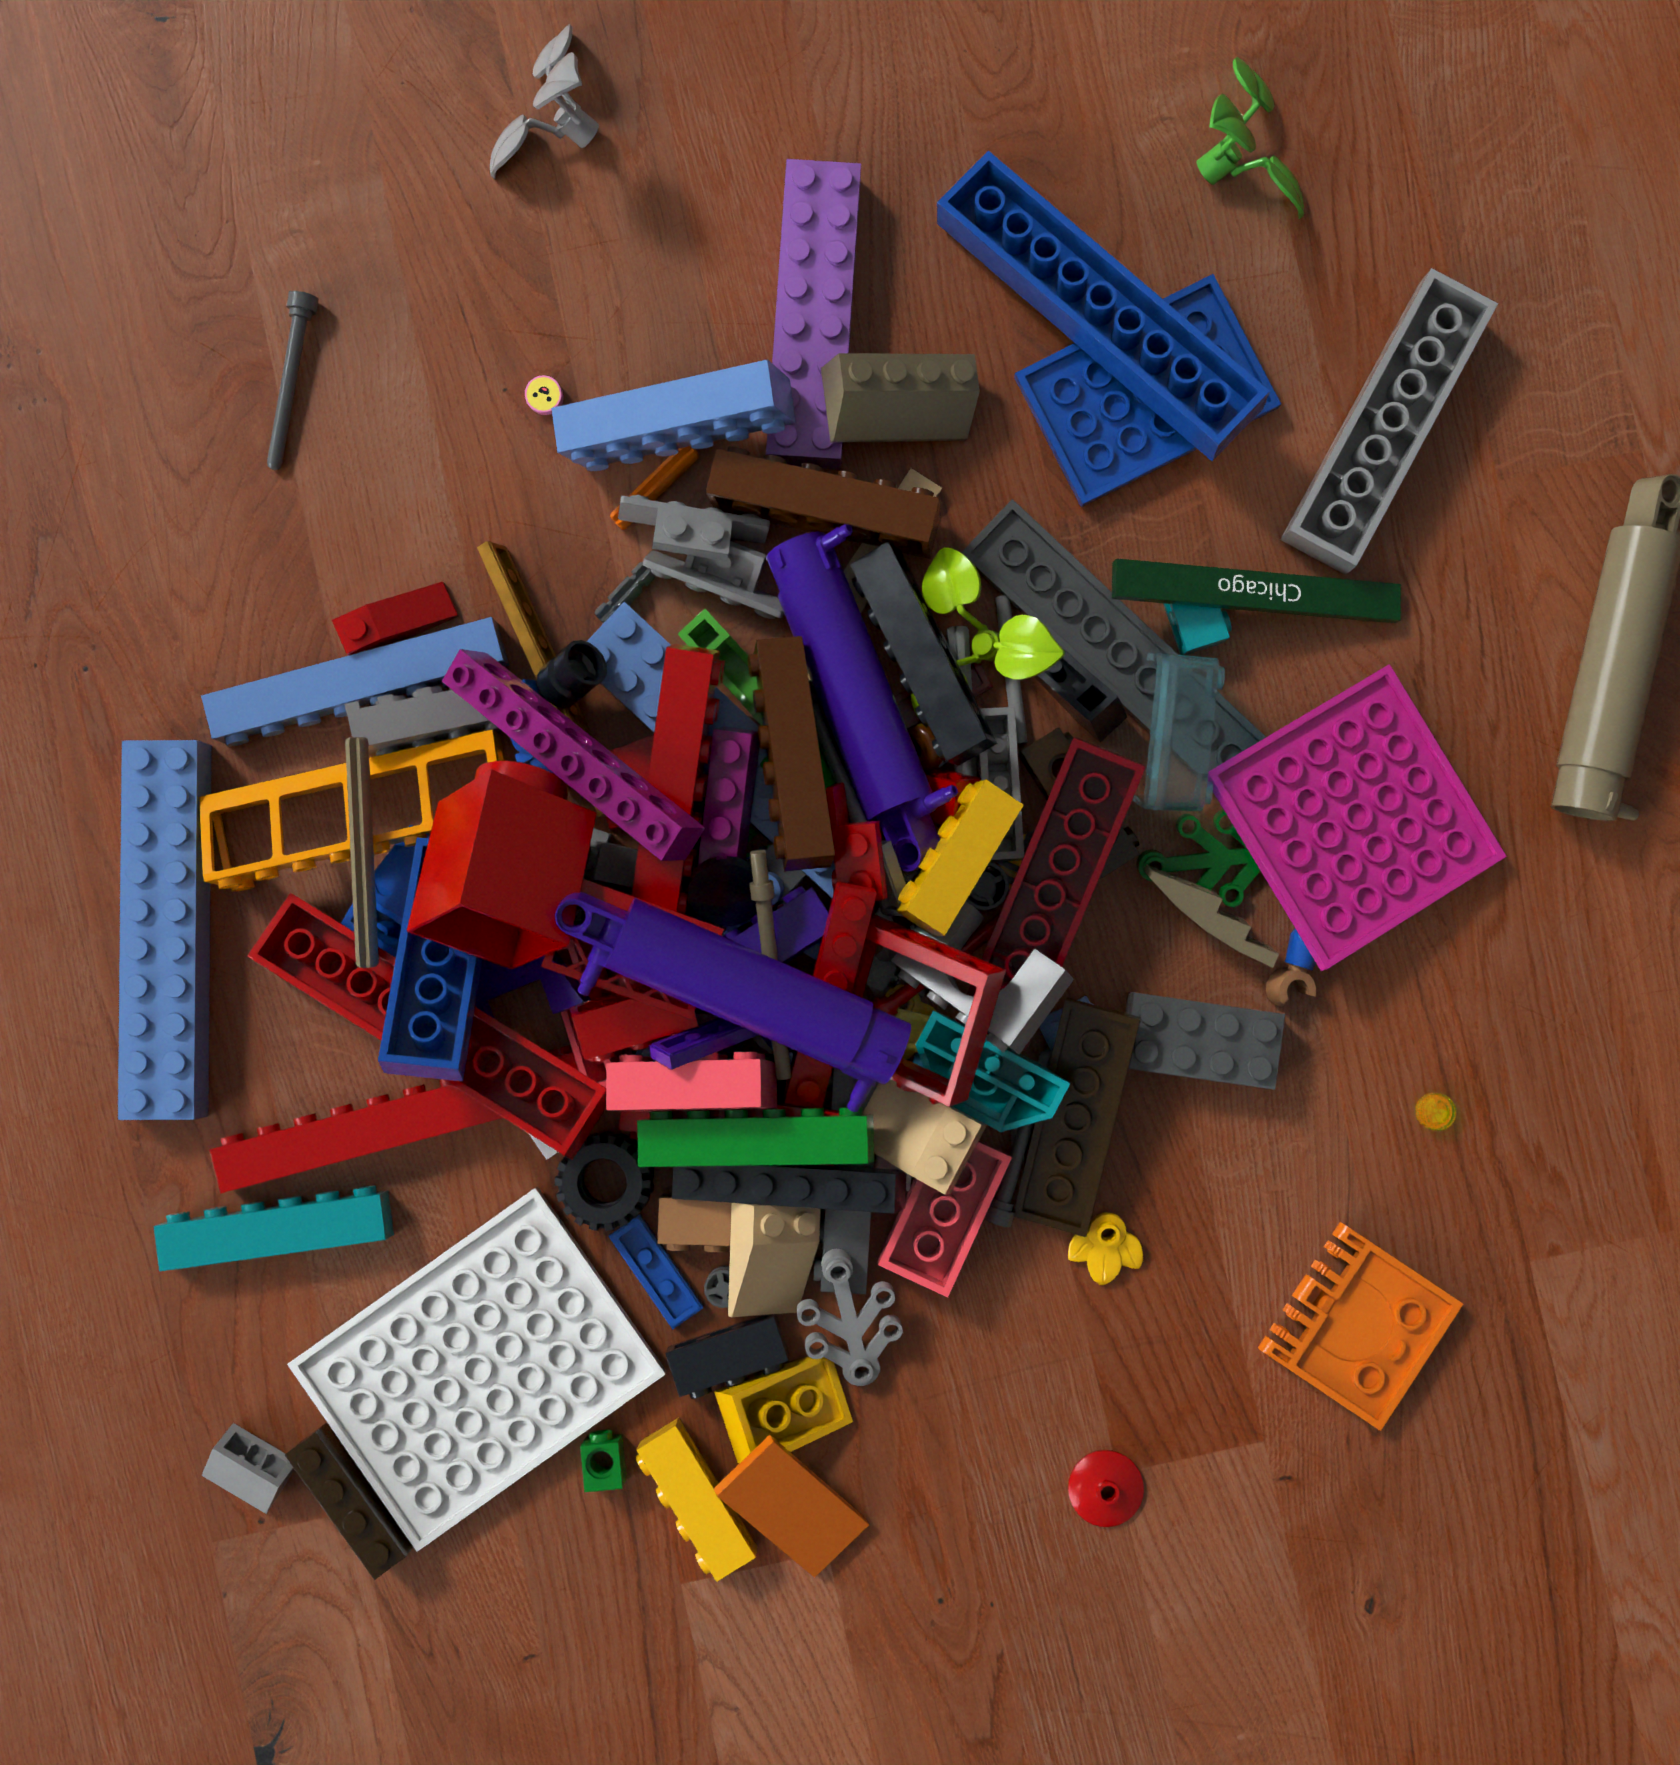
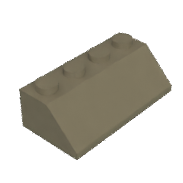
M839 353L821 368L830 443L965 441L968 439L980 392L975 354Z

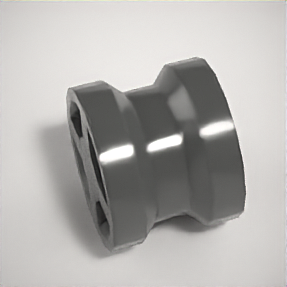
M719 1266L713 1269L704 1285V1293L707 1300L719 1308L728 1307L729 1283L727 1281H729L730 1266Z

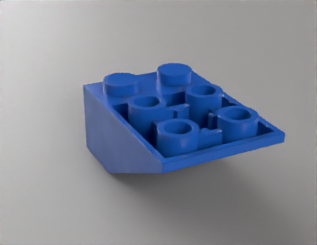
M404 842L395 844L375 870L378 947L395 958L415 846L405 847ZM353 903L341 922L342 925L354 931Z

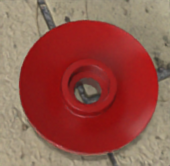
M1098 1450L1085 1455L1074 1466L1069 1477L1068 1494L1073 1508L1085 1521L1100 1527H1113L1126 1522L1137 1512L1142 1503L1144 1484L1137 1466L1127 1456L1113 1450ZM1106 1486L1114 1488V1494L1110 1498L1101 1496V1491Z

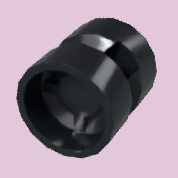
M583 640L573 641L562 649L556 657L540 668L537 674V685L544 698L554 706L561 708L571 707L605 679L607 664L602 653L594 645Z
M989 862L966 902L980 912L992 910L1003 903L1009 890L1008 877L1003 869L995 863Z

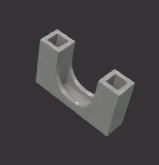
M965 901L945 936H932L919 926H916L913 931L961 951L984 917L974 906ZM1034 949L1010 983L999 992L986 1040L1003 1053L1009 1047L1020 1054L1074 980L1064 968ZM896 953L891 961L901 969L897 976L915 989L919 984L925 986L930 990L926 997L944 1010L950 1004L959 1011L955 1018L966 1025L974 996L962 993L957 986L955 977L900 953Z

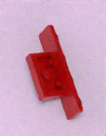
M844 782L835 783L826 788L835 851V869L832 872L833 890H835L837 881L874 888L877 892L875 901L885 900L888 897L879 821L849 823Z

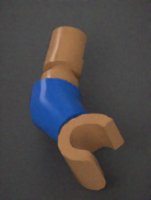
M1294 928L1289 936L1285 963L1289 964V967L1276 970L1266 982L1267 998L1273 1004L1284 1007L1289 1001L1287 989L1293 981L1297 983V992L1316 997L1315 982L1307 974L1308 970L1313 971L1316 962Z

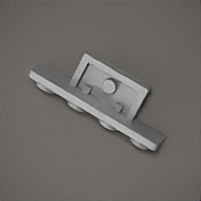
M641 495L621 496L618 513L619 520L655 526L652 549L727 561L730 538L765 543L770 525L769 520L761 519L754 514L736 515L724 513L718 508L700 509L688 507L684 503L677 501L668 503L652 501Z
M730 541L727 561L687 555L684 562L652 550L644 557L642 565L650 568L651 573L664 579H671L672 577L686 582L685 585L694 591L713 592L720 595L722 601L737 606L741 604L754 608L758 615L765 618H782L784 615L778 597L756 589L766 561V554Z

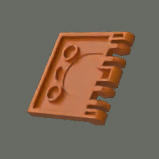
M1339 1222L1332 1235L1356 1250V1252L1352 1256L1329 1240L1324 1245V1248L1334 1257L1341 1258L1347 1262V1266L1339 1276L1322 1261L1318 1262L1315 1260L1311 1265L1313 1269L1335 1283L1330 1290L1305 1274L1292 1296L1315 1311V1315L1310 1319L1286 1303L1282 1309L1286 1315L1306 1326L1302 1335L1298 1339L1282 1325L1273 1323L1269 1330L1294 1347L1289 1351L1265 1335L1257 1348L1381 1431L1456 1317L1463 1303L1345 1224Z

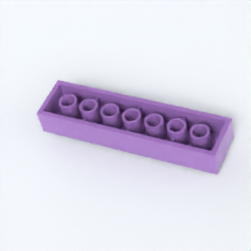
M786 159L772 364L790 378L796 423L785 425V430L781 432L767 434L766 455L784 458L786 464L800 467L801 463H811L823 469L841 470L843 442L830 443L821 368L837 354L849 353L861 163Z

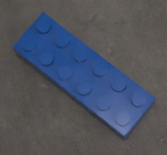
M417 837L378 1062L386 1074L463 1081L483 959L406 932L429 841L428 838Z

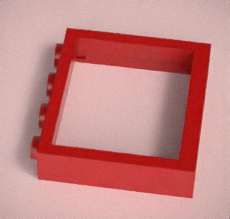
M871 915L852 994L863 997L877 944L977 987L950 1079L904 1058L901 1059L895 1073L891 1077V1080L897 1082L896 1086L907 1092H919L929 1097V1101L934 1105L942 1103L951 1107L968 1100L1006 970L878 915Z

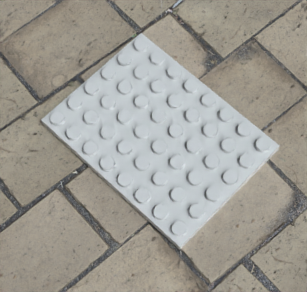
M538 1186L287 1364L416 1552L663 1377L667 1372Z

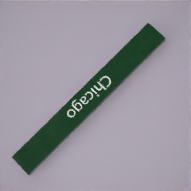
M1115 559L1112 562V599L1385 623L1401 621V584L1129 559Z

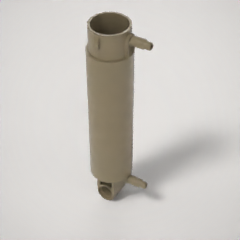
M1676 474L1637 480L1631 490L1623 526L1615 527L1610 532L1556 763L1559 772L1550 806L1556 811L1602 821H1615L1618 817L1625 820H1636L1639 816L1637 809L1621 801L1625 784L1631 780L1680 569V532L1677 531L1680 519V477Z

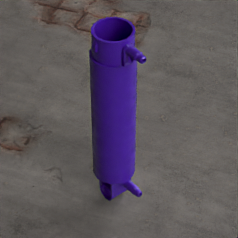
M844 524L826 535L823 532L802 534L774 547L766 556L780 591L778 599L793 637L802 636L807 672L867 822L879 821L886 841H891L901 870L908 872L920 869L918 866L928 849L932 848L935 850L940 840L930 813L934 812L939 806L951 801V798L957 796L958 790L954 785H950L932 792L843 569H841L842 567L834 547L845 541L852 534V527L849 524Z
M584 892L567 895L557 906L555 921L559 929L568 935L593 945L587 958L589 961L581 976V983L578 987V992L584 996L589 995L592 987L596 985L603 967L842 1070V1073L858 1079L847 1105V1108L853 1112L859 1111L861 1104L865 1102L871 1087L875 1086L876 1082L885 1085L891 1079L903 1057L911 1033L910 1023L874 1008L873 1003L637 898L633 899L628 911ZM568 905H579L585 911V918L574 921L573 925L566 924L562 918L563 909Z

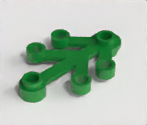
M1224 810L1218 811L1213 818L1215 828L1221 833H1230L1246 847L1232 823L1226 828L1220 827V819L1227 814ZM1191 814L1181 815L1176 821V829L1183 837L1192 838L1208 852L1165 857L1161 852L1150 849L1142 852L1137 859V870L1148 881L1152 880L1144 872L1146 864L1149 865L1152 861H1159L1160 870L1165 872L1208 868L1196 884L1210 890L1231 865L1245 864L1231 883L1224 884L1219 890V896L1223 899L1222 902L1228 907H1236L1241 904L1244 898L1243 891L1257 874L1261 872L1247 847L1229 850L1203 829L1199 820ZM1186 820L1194 821V828L1190 832L1182 830V825ZM1230 889H1236V898L1227 901L1225 899L1226 892Z

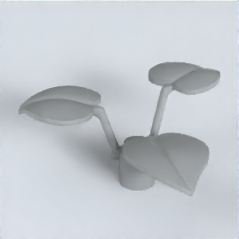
M570 24L543 48L535 61L532 73L536 79L541 78L545 73L547 75L546 82L534 98L533 106L536 109H540L555 100L560 106L554 116V121L558 125L555 127L533 118L527 119L523 114L513 120L498 137L491 154L490 174L494 179H496L497 170L522 146L528 130L536 127L553 133L559 139L566 135L580 148L588 145L598 131L599 124L585 113L568 93L582 86L578 72L577 56L572 52L565 56L573 34V26Z

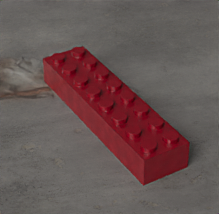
M1073 737L981 959L1006 970L1000 991L1010 983L1034 949L1063 967L1144 775L1146 765ZM970 985L967 995L974 996L977 987ZM1032 1038L1029 1040V1042L1026 1044L1023 1050L1027 1051Z

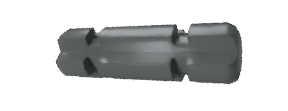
M640 562L631 571L633 574L631 577L627 576L607 597L609 601L607 603L603 602L595 610L596 617L602 623L623 602L630 606L642 593L643 590L641 588L644 585L647 587L654 580L655 575L651 573L650 568L642 565L643 562Z

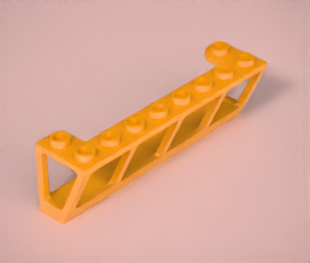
M492 729L370 757V780L417 769L422 823L420 825L373 835L374 855L391 851L390 845L404 842L405 847L415 846L417 837L427 838V836H430L434 817L428 766L484 753L487 755V763L506 761L500 734ZM346 763L199 797L204 882L216 884L219 886V889L231 888L232 892L249 890L255 887L254 881L279 877V870L293 867V872H303L317 868L316 862L330 859L331 864L351 861ZM343 786L347 840L334 845L285 855L281 800ZM269 803L272 857L268 860L232 868L221 814ZM212 819L223 870L215 871Z

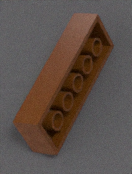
M729 446L727 451L716 448L706 488V494L714 508H718L724 513L736 515L754 514L761 519L769 520L771 524L807 532H823L825 535L837 527L849 524L852 527V534L846 538L847 541L876 547L889 541L899 548L902 553L931 559L941 517L940 499L934 497L932 491L919 487H913L911 491L897 488V484L883 479H875L874 483L860 480L859 475L847 471H838L837 475L825 473L822 467L811 463H801L800 467L786 464L784 458L775 455H764V459L749 456V451L739 447Z

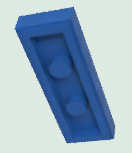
M641 1213L628 1224L620 1227L608 1236L672 1330L704 1308V1304L664 1246L657 1244V1236Z

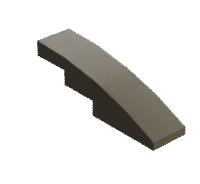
M1146 864L1144 872L1176 907L1200 927L1238 952L1272 968L1274 967L1279 953L1272 946L1248 937L1251 926L1243 918L1218 909L1223 899L1215 891Z

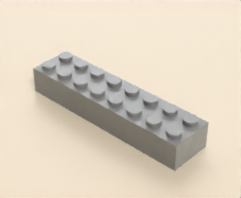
M1430 269L1415 289L1280 539L1281 541L1344 575L1357 566L1498 303L1435 269Z

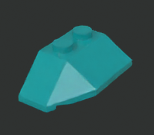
M932 1012L915 1044L924 1068L950 1079L965 1029L964 1024L939 1012ZM985 1039L968 1100L955 1104L953 1107L999 1132H1004L1053 1118L1070 1082L1025 1055L1016 1053L1009 1047L1003 1053Z

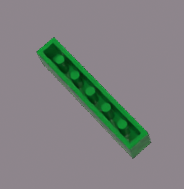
M860 1107L858 1112L850 1111L848 1108H839V1115L824 1116V1108L801 1109V1116H786V1109H762L763 1117H748V1110L746 1109L725 1110V1117L710 1118V1110L687 1111V1118H673V1111H650V1119L637 1120L638 1167L869 1164L875 1162L873 1115H863L862 1107Z

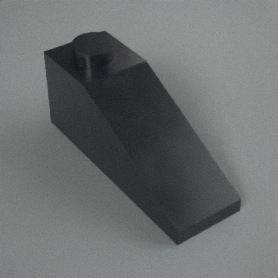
M1066 651L1065 655L1055 665L1043 673L1034 676L1056 701L1100 743L1127 718L1119 697Z

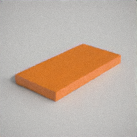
M771 1435L766 1437L714 1488L718 1498L814 1578L869 1526L868 1521L860 1512Z

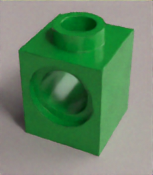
M607 1429L589 1433L590 1437H585L580 1446L584 1493L623 1489L627 1480L623 1434L612 1435V1430ZM599 1451L607 1452L612 1457L613 1464L608 1467L598 1465L594 1459V1454Z

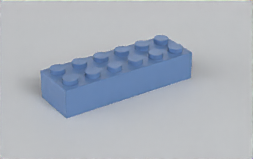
M768 359L551 408L557 453L572 460L573 463L580 464L588 471L605 470L609 467V463L618 461L624 464L638 463L643 461V456L655 453L657 456H671L678 453V448L691 446L693 449L708 448L713 446V441L725 438L728 441H741L749 438V433L762 431L766 434L778 433L785 430V425L796 423L790 378Z

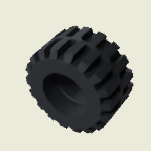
M605 1131L599 1134L594 1133L586 1138L573 1160L565 1156L559 1162L557 1167L559 1173L555 1177V1186H558L559 1189L556 1196L558 1202L562 1201L565 1208L562 1210L566 1215L572 1214L576 1218L575 1223L580 1226L583 1223L587 1224L589 1229L596 1231L599 1228H605V1231L614 1230L617 1226L622 1227L628 1224L643 1210L649 1201L650 1194L653 1192L654 1168L638 1167L637 1141L633 1142L628 1139L629 1136L622 1133L620 1135L613 1134L612 1131ZM605 1158L616 1162L626 1175V1190L616 1201H599L588 1192L585 1186V1170L591 1162L597 1159Z

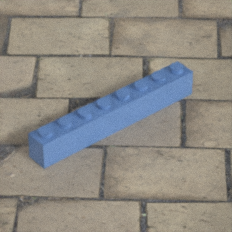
M492 617L201 695L211 737L216 741L226 743L228 747L238 746L249 742L248 736L262 733L263 737L279 735L285 732V726L298 723L299 727L312 726L321 722L320 717L333 713L335 717L347 716L345 703L358 701L359 706L366 704L374 706L376 705L375 702L378 701L377 697L406 694L408 698H413L412 693L416 689L433 687L440 684L443 685V688H449L442 680L460 649L488 653L504 667L509 666L499 625Z

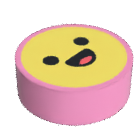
M545 375L537 376L527 384L525 389L527 404L538 414L550 415L552 414L551 408L561 406L563 403L564 395L562 388L552 377Z

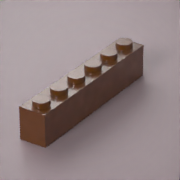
M802 636L756 640L754 653L748 654V670L750 677H756L758 690H753V705L755 713H761L763 725L758 726V740L760 749L767 750L768 762L763 763V775L765 785H772L773 799L768 800L770 821L777 822L779 836H774L776 860L782 859L784 872L831 867L835 851Z

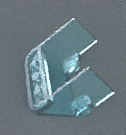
M1148 653V661L1158 662L1144 795L1135 794L1133 802L1149 810L1202 811L1204 804L1211 803L1213 794V783L1208 781L1216 695L1217 689H1223L1225 667L1219 666L1217 658Z

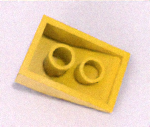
M807 1356L783 1364L784 1368L767 1375H763L762 1372L747 1376L748 1380L731 1387L725 1386L714 1391L737 1463H741L769 1435L774 1437L788 1451L792 1452L853 1422L834 1362L825 1357L812 1359Z

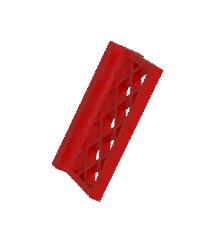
M585 879L582 881L580 892H584L625 911H628L633 899L636 898ZM641 900L722 936L723 928ZM571 936L570 941H574L582 961L569 967L552 962L556 952L554 951L545 955L541 967L580 981L583 973L574 969L583 965L586 966L589 960L586 958L578 939ZM621 974L607 980L598 978L595 985L596 987L692 1020L696 1007L688 1004L687 1009L670 1003L667 995L662 992L660 993L664 1001L650 997V995L659 992L655 989L643 994L633 991L628 978ZM622 978L627 988L612 982Z

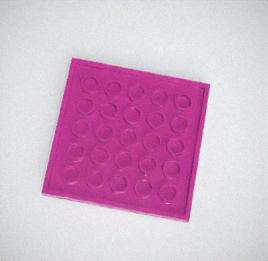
M1390 664L1203 775L1321 971L1332 967L1507 857Z

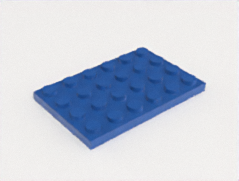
M1214 274L1163 298L1164 301L1270 390L1264 408L1252 421L1280 407L1281 402ZM1075 343L1016 372L1014 375V379L1080 507L1197 450L1195 446Z

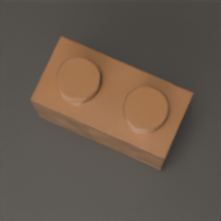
M662 1194L659 1197L657 1244H667L666 1249L670 1251H688L689 1245H704V1251L726 1252L727 1246H730L732 1203L672 1199V1194Z

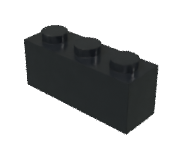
M777 1314L761 1315L668 1346L665 1353L679 1397L689 1394L691 1399L711 1393L712 1386L724 1382L727 1387L743 1383L748 1380V1374L760 1370L763 1375L774 1373L783 1369V1363L789 1360V1351Z

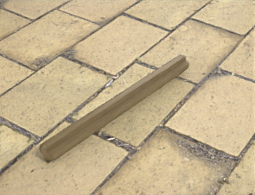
M349 737L345 741L355 958L357 967L372 968L378 965L379 957L369 743L365 737Z

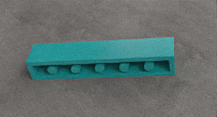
M376 1185L355 1188L353 1189L354 1195L339 1197V1191H329L316 1194L315 1201L302 1202L301 1196L279 1199V1206L265 1207L264 1201L242 1204L241 1211L228 1213L227 1206L205 1209L203 1210L204 1216L190 1218V1212L166 1215V1222L154 1226L159 1272L386 1240L394 1235L389 1191L377 1192Z

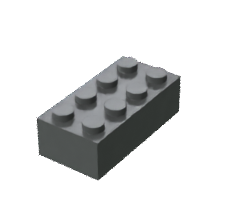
M1128 992L1125 1013L1141 1017L1129 1069L1275 1090L1285 1014Z

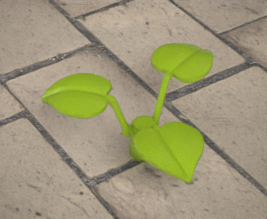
M944 547L938 551L928 567L922 583V593L926 604L933 611L940 614H949L957 608L958 613L978 630V633L972 640L974 654L970 657L956 660L959 667L971 663L978 664L983 659L995 662L997 671L1003 676L1014 680H1023L1043 673L1065 655V651L1055 641L1047 627L1040 620L1029 615H1017L1009 619L1002 626L1000 633L988 630L987 625L979 622L964 608V605L975 602L981 593V579L976 567L963 553L955 549ZM963 674V676H964V678H965V680H966V682H967V684H968V680H967L966 676ZM912 694L911 701L914 711L916 713L915 708L918 707L919 704L914 694Z

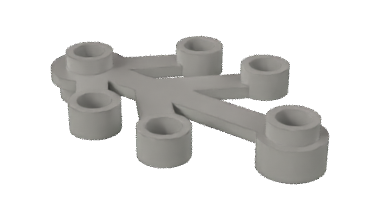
M832 1249L822 1257L821 1266L825 1279L834 1285L841 1319L820 1308L818 1303L812 1299L802 1300L797 1305V1317L802 1325L812 1326L817 1324L847 1341L849 1348L848 1352L827 1342L824 1334L813 1332L805 1339L807 1355L812 1359L825 1357L840 1365L844 1378L849 1383L856 1386H865L872 1383L880 1373L878 1357L887 1344L898 1340L903 1333L900 1319L895 1315H886L879 1322V1331L864 1348L862 1336L880 1310L888 1308L894 1303L895 1293L890 1283L885 1281L876 1283L871 1289L870 1298L858 1315H856L848 1281L853 1273L851 1257L845 1250ZM837 1266H841L844 1268V1270L839 1273L831 1272V1270ZM882 1291L889 1292L886 1298L881 1299L877 1297V1294ZM806 1309H813L815 1311L811 1316L802 1314ZM888 1325L897 1326V1328L891 1332L884 1330L885 1327ZM815 1342L823 1344L819 1349H813L810 1346ZM858 1367H867L864 1371H855Z

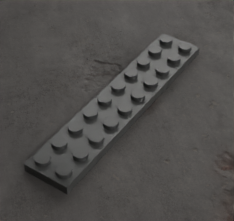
M1013 499L961 552L974 564L978 573L1002 595H1005L1010 603L1023 615H1029L1040 620L1047 627L1055 641L1119 697L1124 710L1212 793L1213 791L1203 775L1266 738L1263 733L1121 600L1112 599V592Z

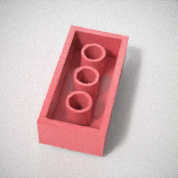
M734 1052L733 1060H728V1055L712 1053L672 1070L657 1061L653 1062L651 1057L643 1055H619V1062L606 1063V1110L642 1112L777 1109L775 1063L766 1060L765 1054Z
M979 1140L951 1194H943L914 1178L906 1195V1207L898 1212L877 1258L878 1265L948 1297L1012 1159L1009 1153Z

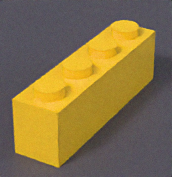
M987 779L976 782L974 785L970 783L965 787L958 798V803L961 804L954 817L950 815L944 821L938 831L941 839L936 849H928L918 866L922 869L914 882L910 880L904 886L898 897L901 904L896 912L932 936H945L1024 806Z
M679 1417L641 1440L637 1448V1463L646 1476L651 1474L657 1483L656 1493L662 1505L666 1509L671 1507L678 1518L675 1523L683 1539L686 1542L691 1540L696 1547L698 1553L695 1556L705 1574L711 1572L716 1582L756 1558V1543L738 1514L717 1497L714 1488L719 1483Z

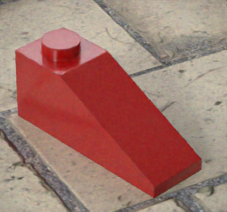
M442 581L366 604L332 619V622L346 654L352 655L404 641L452 620L459 615L445 583Z

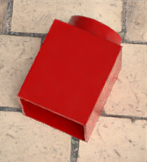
M493 761L482 764L477 768L473 781L438 802L406 932L512 970L569 945L571 935L559 929L555 921L557 906L563 898L572 893H580L597 813L567 801L569 795L567 784L561 778L545 769L514 761ZM568 905L563 909L562 918L566 924L573 925L577 905Z

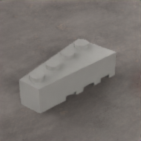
M440 686L416 689L412 693L413 698L408 699L403 695L393 696V694L380 696L377 697L376 705L364 708L359 706L358 701L344 704L352 737L367 738L369 755L379 756L409 747L431 744L445 738L452 739L470 735L471 732L481 729L486 731L493 729L496 732L502 731L452 689L443 691Z

